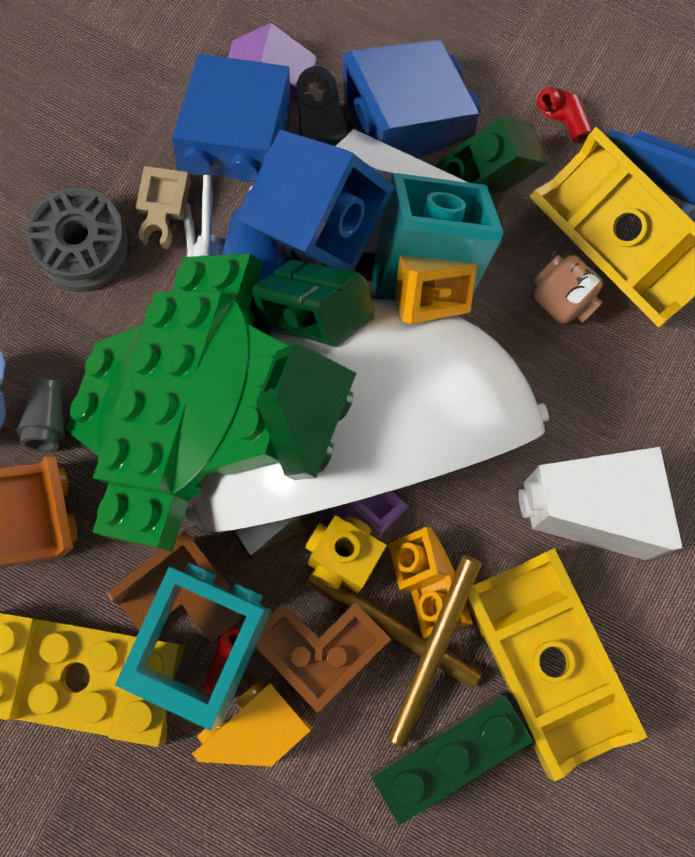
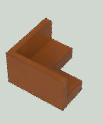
M184 531L178 536L173 552L158 551L105 594L111 602L117 603L122 607L140 631L169 567L185 570L189 562L215 573L214 584L229 591L233 587L196 539ZM183 587L168 616L169 618L184 606L211 643H215L226 630L232 629L246 618V616Z
M283 602L269 616L256 648L310 706L319 713L391 638L356 602L320 638Z

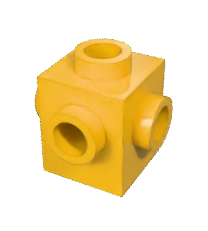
M334 515L328 527L319 523L305 548L313 553L307 565L315 569L312 576L324 585L338 590L340 585L358 594L387 545L370 535L372 529L362 521L352 516H346L343 520ZM335 549H344L349 556L342 557L337 554Z

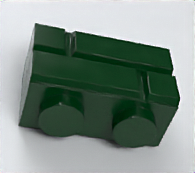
M290 260L275 270V276L268 275L253 286L252 295L265 327L328 346L338 347L353 335V330H360L374 319L375 310L370 298L369 285L363 275L355 271L341 270L311 263L307 265L305 262Z

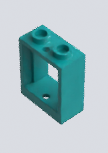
M188 562L185 570L174 567L168 568L115 686L211 731L221 726L272 610L260 605L263 595L236 583L231 591L213 583L216 577L215 573ZM182 587L246 616L211 697L146 667Z

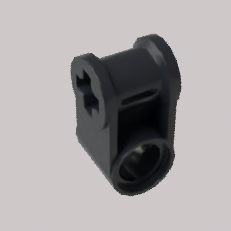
M312 66L305 69L299 75L296 82L300 135L336 146L348 134L345 118L341 112L335 78L329 70L321 66ZM311 83H318L319 89L325 90L322 100L314 101L313 95L307 93Z

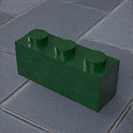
M496 694L373 770L371 777L397 824L400 826L531 744L533 740L507 697Z

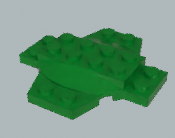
M251 253L183 257L181 266L175 275V284L172 292H155L153 300L146 311V320L141 325L95 343L92 353L86 360L85 374L78 394L71 404L70 418L65 429L98 456V464L93 479L108 484L104 498L98 507L97 519L92 533L111 539L173 552L188 502L203 491L200 481L206 475L220 472L228 476L279 462L256 401L276 352L288 347V345L252 327V324L256 321L255 316L249 309L253 298V286L258 282L264 262Z

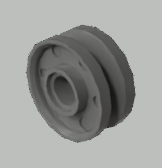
M76 187L62 189L49 195L31 212L26 227L29 251L46 277L63 289L76 292L97 290L114 281L126 266L130 253L128 231L112 201L97 191ZM78 236H87L84 242L71 245V242Z

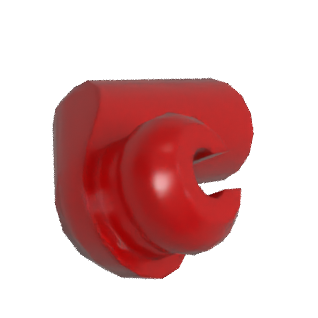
M553 87L544 88L539 92L536 103L541 114L566 124L573 143L586 141L588 135L593 130L579 97L573 93Z

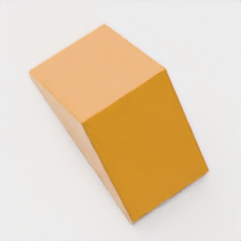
M400 255L394 303L397 306L402 321L408 324H415L470 313L477 264L465 261Z

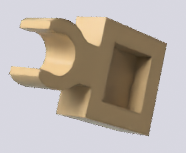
M144 166L136 204L138 213L147 216V219L141 224L138 233L144 246H148L149 236L152 232L162 231L160 244L164 249L169 248L172 241V233L169 229L170 219L180 221L184 219L191 177L188 172Z

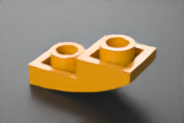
M424 527L390 543L389 549L399 590L411 591L422 638L429 639L456 573L431 527ZM467 602L454 631L473 624Z

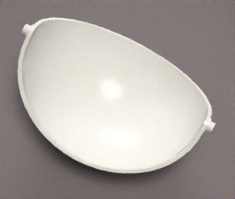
M371 299L375 310L374 319L360 330H353V335L338 347L328 346L274 330L267 333V335L288 346L300 343L357 373L350 389L354 394L353 402L346 416L337 423L331 442L334 444V450L326 468L321 473H318L317 478L293 480L284 476L279 462L228 476L220 472L208 474L200 481L203 491L193 498V506L186 509V517L190 527L199 524L204 532H220L284 520L379 495L479 463L529 443L545 433L543 423L549 421L548 411L544 403L537 405L525 376L512 357L492 337L477 326L457 315L408 324L402 321L394 299Z

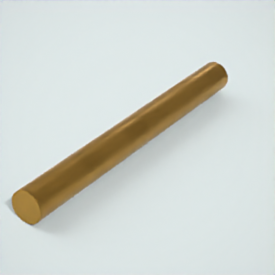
M463 555L388 737L391 742L398 746L405 747L408 744L482 565L479 560L473 557Z
M313 572L311 573L305 584L307 587L346 611L356 602L391 639L422 657L428 639L422 638V634L346 587L340 585L338 590L332 589L312 576ZM446 650L439 669L471 689L476 686L482 675V671Z

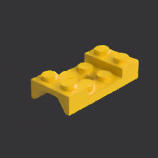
M595 127L588 135L580 152L554 179L536 189L529 197L659 328L665 325L695 297V222L604 133ZM627 214L637 215L642 222L641 233L632 241H622L619 239L615 229L618 220Z
M555 548L472 586L466 601L469 611L481 636L485 637L527 727L526 730L533 740V748L549 779L557 781L565 777L581 763L613 748L639 742L647 738L640 720ZM548 647L559 649L566 659L565 670L557 677L547 676L539 664L541 653Z
M0 613V719L21 720L108 736L109 739L160 747L166 743L168 710L115 686L136 640V636ZM158 640L146 667L174 679L184 653L185 645ZM75 663L85 665L90 674L87 687L80 692L72 691L66 684V673Z

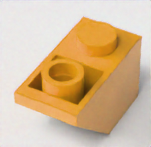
M257 682L235 702L241 709L227 723L223 720L221 726L211 731L205 728L197 736L202 745L192 755L198 762L272 767L312 730V726L275 683H270L263 688Z

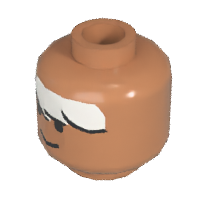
M557 255L533 280V283L537 286L533 294L534 300L560 324H567L575 317L583 323L603 303L596 297L603 287V280L576 255H570L564 259Z

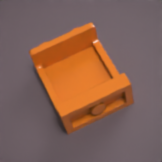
M55 455L45 456L37 464L0 468V568L63 558L73 549V542L77 541L76 521L73 514H67L64 496L68 495L67 474L64 468L58 469Z

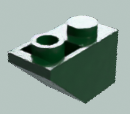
M502 115L437 162L435 166L468 183L487 185L490 194L514 187L547 165L548 162L533 124Z
M295 343L276 352L256 401L284 476L293 480L317 478L318 473H321L328 465L334 450V444L331 442L337 423L346 416L352 405L354 394L350 389L357 374L300 343Z

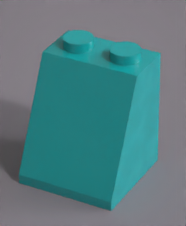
M393 173L391 184L395 186V189L385 207L371 271L375 297L395 299L400 255L476 263L475 291L503 236V229L487 185Z

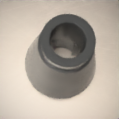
M38 379L33 382L16 433L20 436V445L22 447L37 452H52L59 448V442L65 438L62 386L60 383L50 379Z

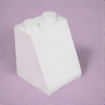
M660 447L539 465L523 483L524 489H519V504L524 518L530 517L532 529L642 560L655 559L683 548Z

